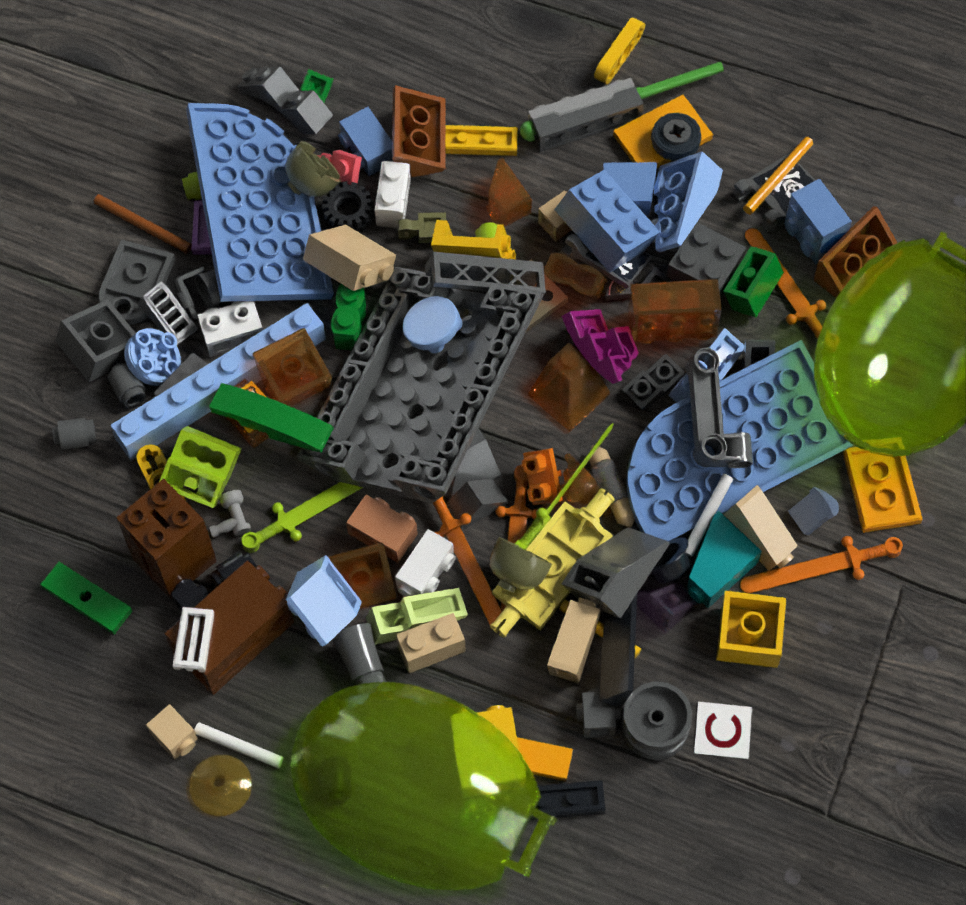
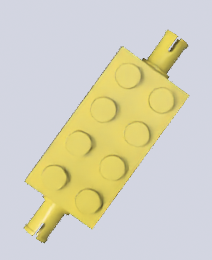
M600 488L588 505L581 507V509L574 508L567 502H564L528 546L526 551H530L552 564L541 584L530 590L516 588L514 593L499 585L495 587L492 594L506 606L490 625V628L496 634L500 631L499 636L505 638L520 618H524L541 630L570 594L561 583L577 559L613 537L611 533L600 525L599 519L615 500L609 492L605 496L606 490Z

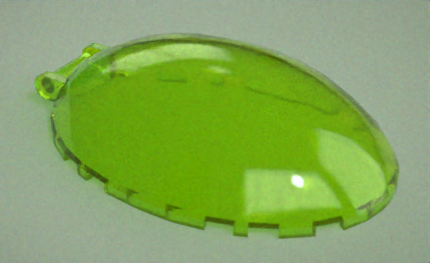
M943 231L939 233L933 245H930L929 241L924 238L908 242L903 240L886 248L884 252L867 261L852 276L836 298L818 337L814 357V382L819 403L828 421L841 436L858 448L873 454L890 457L913 455L944 442L966 423V265L940 250V248H943L966 262V248L947 238L948 234Z
M372 682L344 688L325 698L308 714L301 724L293 744L291 758L293 786L302 809L314 827L335 848L351 860L377 874L401 883L430 890L460 891L477 889L501 880L506 867L529 878L532 873L530 869L531 864L549 827H554L557 821L556 818L536 809L541 799V794L534 774L522 754L498 728L465 705L443 694L415 685L397 682ZM532 816L539 821L517 863L511 860V857Z

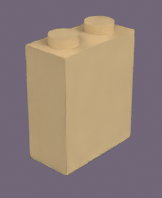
M343 225L310 234L303 261L355 291L388 281L394 271L393 265L396 254L349 226Z

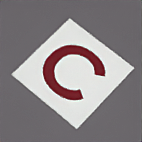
M698 702L694 753L749 759L752 707Z

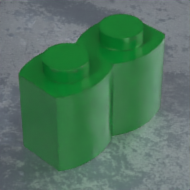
M340 284L336 292L337 309L333 314L331 322L334 345L336 349L352 351L362 332L361 324L366 316L364 288L352 291L343 284Z

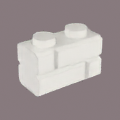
M391 161L381 163L375 205L376 225L399 228L398 220L405 219L411 181L410 164Z

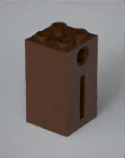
M165 479L161 480L116 517L133 560L171 600L173 599L171 593L180 581L184 579L194 581L217 562L204 519Z
M248 560L194 607L214 610L215 613L205 672H199L195 669L190 671L212 695L217 693L294 623L293 614L286 601L288 595L286 590L280 585L275 587L269 581L270 576L260 565L254 567ZM189 615L182 660L185 661L188 658L194 615ZM204 616L201 617L195 662L199 661L206 618ZM180 620L164 633L173 655H175Z

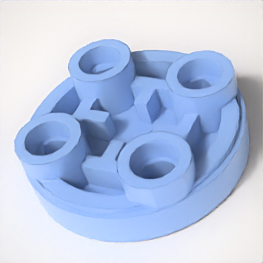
M433 296L417 302L410 308L403 320V333L409 343L415 348L429 350L430 353H438L443 350L445 344L461 329L463 322L453 302L444 297Z
M152 328L142 329L136 332L126 343L124 351L126 364L131 373L143 383L153 386L162 385L181 365L177 339L172 333H164Z

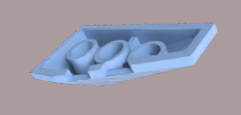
M703 152L666 163L659 168L654 186V195L658 197V204L654 206L655 213L658 215V222L655 227L660 231L655 238L656 250L658 252L682 245L718 191L723 170Z

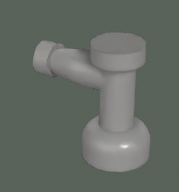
M241 490L228 491L219 497L221 506L229 509L231 519L209 527L213 538L233 531L235 536H242L251 531L250 524L246 523L240 507L244 500Z

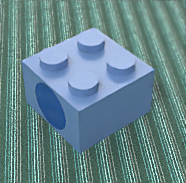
M820 179L791 193L785 219V227L791 236H795L799 241L805 256L811 257L814 263L818 264V261L850 230L852 222Z

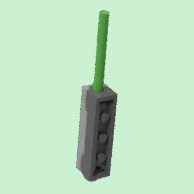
M717 62L642 88H636L632 78L616 80L610 85L598 89L592 88L582 94L564 97L558 102L535 107L533 110L528 111V120L521 125L520 134L526 141L531 142L535 140L539 151L543 152L625 125L643 115L644 103L642 99L724 71L721 62Z

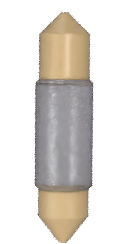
M599 447L589 460L599 488L606 490L604 495L606 496L609 492L615 500L609 505V508H611L617 523L622 526L632 527L635 518L629 504L627 489L607 450Z

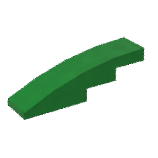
M224 383L220 384L209 405L212 413L236 419L243 427L265 432L272 440L322 453L334 429L332 425L303 411L254 392Z

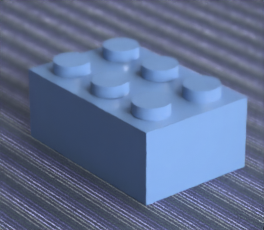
M605 169L569 189L554 209L609 272L614 271L643 253L660 233Z

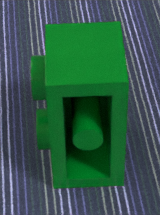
M754 246L749 248L724 289V294L732 310L755 318L758 316L784 273L776 253Z

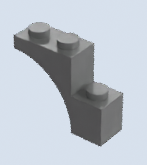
M280 66L253 67L243 74V81L237 86L243 95L256 97L277 109L302 134H317L333 116L314 90H299Z

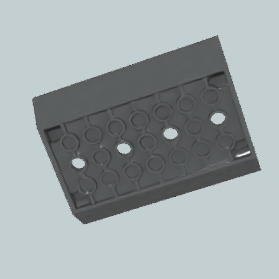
M395 267L392 276L386 284L317 416L318 419L332 425L334 428L322 453L300 448L296 458L334 481L428 503H433L444 496L544 296L543 293L493 283L487 294L453 288L433 287L432 276H426L425 272ZM433 296L444 297L453 302L461 319L472 315L469 320L463 322L461 329L445 344L443 350L438 353H430L429 350L415 348L409 343L403 333V320L410 308L417 302ZM445 362L448 363L446 367H443L436 371L437 367L440 364ZM423 410L421 416L412 419L416 412ZM399 460L395 466L387 468L391 461Z

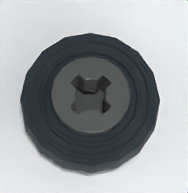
M669 113L660 117L654 124L651 134L652 145L657 154L671 161L695 154L699 149L702 138L700 126L695 119L682 113Z

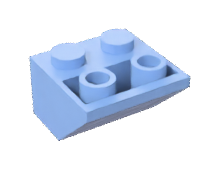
M327 555L297 572L286 597L290 611L294 615L299 616L305 624L308 634L313 639H317L322 647L328 644L357 616L362 602Z

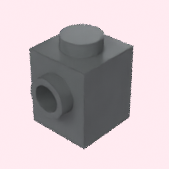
M592 688L582 693L581 703H576L577 722H583L584 738L615 736L616 720H621L620 707L600 702V688Z

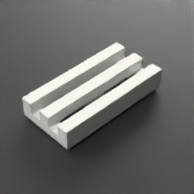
M182 607L173 661L174 670L184 668L186 671H193L195 669L199 672H205L215 614L214 610ZM189 615H194L188 658L185 661L182 660ZM204 616L206 618L199 661L195 662L201 617Z

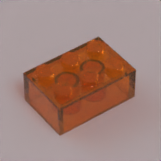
M718 279L631 284L628 317L634 342L647 344L656 340L678 342L682 339L696 338L698 340H707L717 337L722 310Z

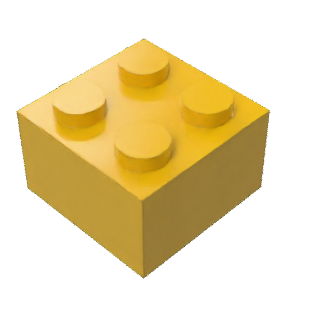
M725 591L721 606L716 660L778 668L782 656L786 598Z

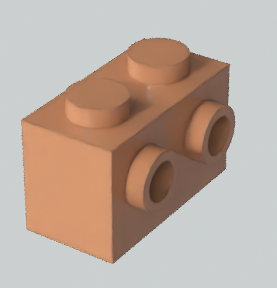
M367 494L346 522L349 535L399 563L418 535L417 523H415L413 517L402 511L398 513L391 509L389 504L379 497L372 498Z

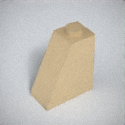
M758 485L723 514L762 551L759 561L768 571L776 565L781 569L794 558L791 552L798 545Z
M579 598L578 602L570 600L547 664L550 675L579 683L601 614L600 609L596 608L592 601Z

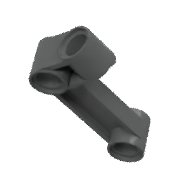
M701 348L686 364L690 389L694 460L702 467L746 468L752 466L751 435L744 432L724 434L718 374L719 356L711 348ZM698 360L703 361L708 369L701 368ZM705 445L713 448L715 456L707 453Z

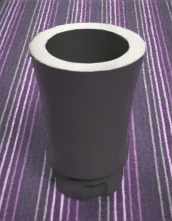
M370 623L348 627L340 631L331 640L339 652L358 694L373 692L386 684L383 675L384 670L378 657Z

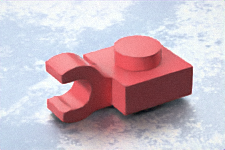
M342 150L333 151L332 155L321 153L319 157L321 158L324 155L340 175L338 180H341L340 182H347L349 185L352 182L358 184L362 157Z

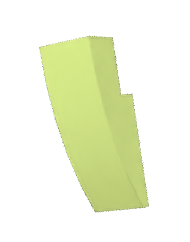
M454 588L403 597L399 603L372 607L366 616L367 623L371 624L374 643L380 644L397 640L396 634L448 614L454 613L458 621L466 618L468 613L460 589Z

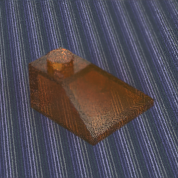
M570 343L547 363L528 392L530 398L569 432L610 395L609 389L598 372Z

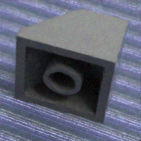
M107 299L61 320L55 342L86 380L91 382L110 373L113 366L125 359L126 343L135 334V331Z

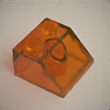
M305 328L252 354L264 388L273 400L291 407L330 387L332 376Z

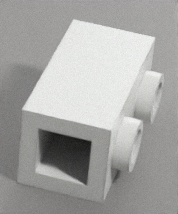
M427 529L395 576L398 592L404 597L435 592L439 585V576L443 570L447 572L455 561L456 556H454L453 543Z

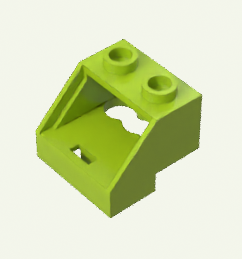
M186 426L180 431L160 481L165 479L179 495L214 508L233 472L242 448ZM184 486H187V487L192 488V489H194V490H195L196 488H198V491H197V493H194V492H192V491H190V490H187V489H185V488H183V487H184Z

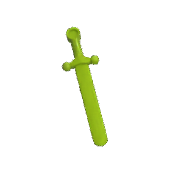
M614 423L605 430L547 510L539 508L536 511L537 517L528 528V531L515 543L516 545L526 550L552 518L549 515L611 432Z
M339 482L287 513L283 511L281 503H274L272 511L278 514V520L256 533H245L241 540L243 549L248 553H254L259 549L261 543L282 531L290 533V538L293 541H299L302 534L299 530L295 529V526L363 487Z

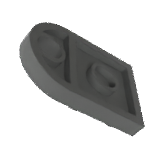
M121 239L99 291L100 303L108 299L116 309L122 304L131 306L127 313L121 314L129 325L144 321L148 316L137 304L143 295L161 281L166 284L176 260L175 255ZM159 297L152 301L154 305L158 303Z

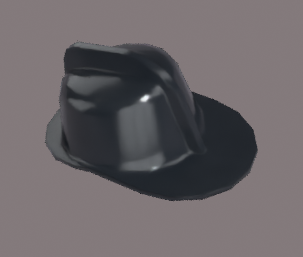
M686 538L668 541L670 543L650 573L659 583H669L690 575L692 567L686 553L689 544Z

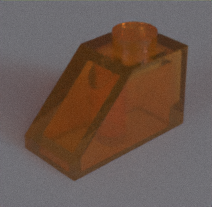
M502 157L497 161L488 192V205L486 208L492 220H497L506 227L531 214L532 198Z

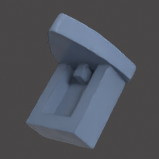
M817 487L810 489V493L788 510L804 535H810L827 520L837 515L839 511L837 500Z

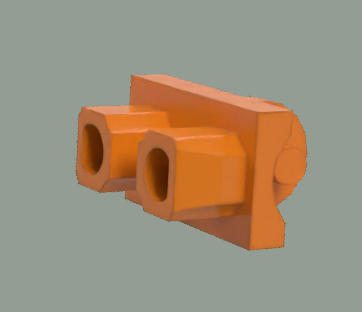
M553 448L523 453L522 465L524 472L527 473L529 489L527 490L529 501L532 502V505L552 503L561 491L558 477L562 476L561 470H557Z

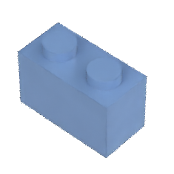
M369 107L339 121L341 133L338 134L340 142L345 149L350 148L354 155L362 157L360 169L363 168L368 176L380 171L382 162H394L392 159V140Z

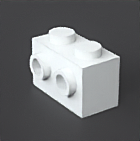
M235 301L229 306L219 309L211 308L198 315L210 357L229 352L263 331L254 301Z

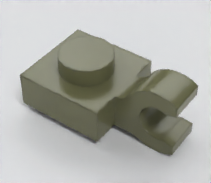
M446 212L418 213V220H398L399 239L408 240L418 236L419 243H432L436 220H446Z

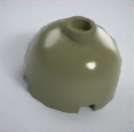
M301 141L287 157L285 171L290 180L288 186L298 195L301 193L310 197L326 195L341 181L338 180L340 175L324 155L320 158L313 152L316 148L304 141Z
M501 537L495 542L490 554V568L492 573L500 579L498 585L513 593L516 588L530 590L537 587L543 582L552 565L538 555L526 551Z

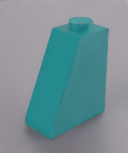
M719 510L713 516L687 585L688 593L692 599L699 604L703 603L707 608L712 606L724 595L725 591H728L759 562L762 553Z

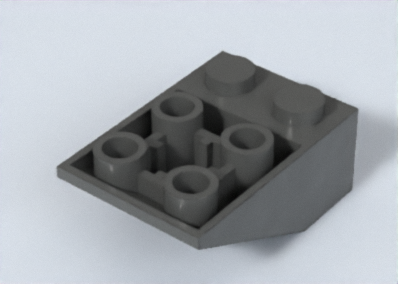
M627 527L577 559L561 584L577 599L590 600L600 611L621 618L670 543Z

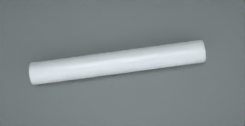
M722 474L688 539L687 556L693 557L733 481L731 476Z
M200 722L197 723L194 729L198 736L276 768H280L282 764V756Z

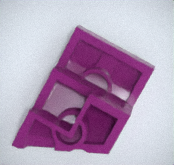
M601 309L570 311L562 315L561 317L568 333L590 365L612 384L622 381L621 375L630 368L632 360L639 353L629 326L615 327L608 330Z

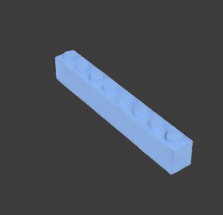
M306 303L111 424L110 426L116 441L128 458L133 461L137 458V453L143 446L149 444L157 446L184 427L211 412L209 405L221 383L238 388L244 387L250 381L256 384L326 340L322 321Z

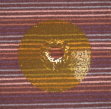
M215 755L202 761L193 771L189 785L190 794L195 805L204 813L212 816H227L240 810L248 801L252 791V778L248 768L239 759L229 755ZM217 778L225 779L224 785L220 787L215 786L214 781Z

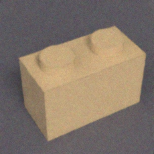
M454 613L396 634L398 648L408 673L466 652L465 638Z

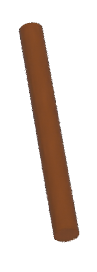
M100 194L95 197V205L186 254L191 251L192 244Z

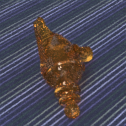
M570 453L565 455L568 463L567 469L563 472L565 484L580 465ZM583 468L562 498L566 496L569 502L580 501V504H588L596 495L599 486L593 476ZM608 507L602 515L609 517L612 513L611 509Z

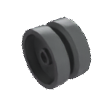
M653 681L640 685L632 692L624 705L622 733L625 743L634 753L645 759L662 760L675 755L683 748L691 728L692 709L688 698L679 688L669 683Z

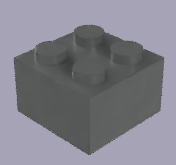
M697 222L670 261L667 277L676 284L681 280L699 294L698 298L716 307L724 295L725 287L745 257L746 247Z

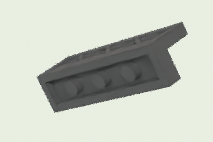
M433 252L425 264L426 276H432L433 287L488 292L493 283L539 291L543 295L546 293L543 262Z

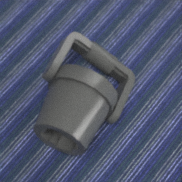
M204 266L183 274L175 280L179 291L177 293L183 309L187 310L191 319H198V315L205 312L202 311L196 314L190 293L184 285L183 280L195 275L198 292L209 309L221 308L219 305L220 297L215 269L205 271Z

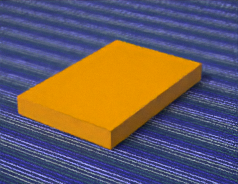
M681 95L615 129L613 136L632 162H657V168H659L661 165L671 161L657 154L652 145V130L660 117L669 113H682L695 119L701 130L700 146L712 140L713 133L686 97Z
M902 440L849 447L843 451L863 533L921 524L923 519Z

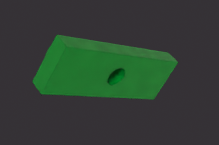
M59 561L40 584L42 589L113 635L116 634L132 613L131 607ZM86 597H91L89 601L83 602Z

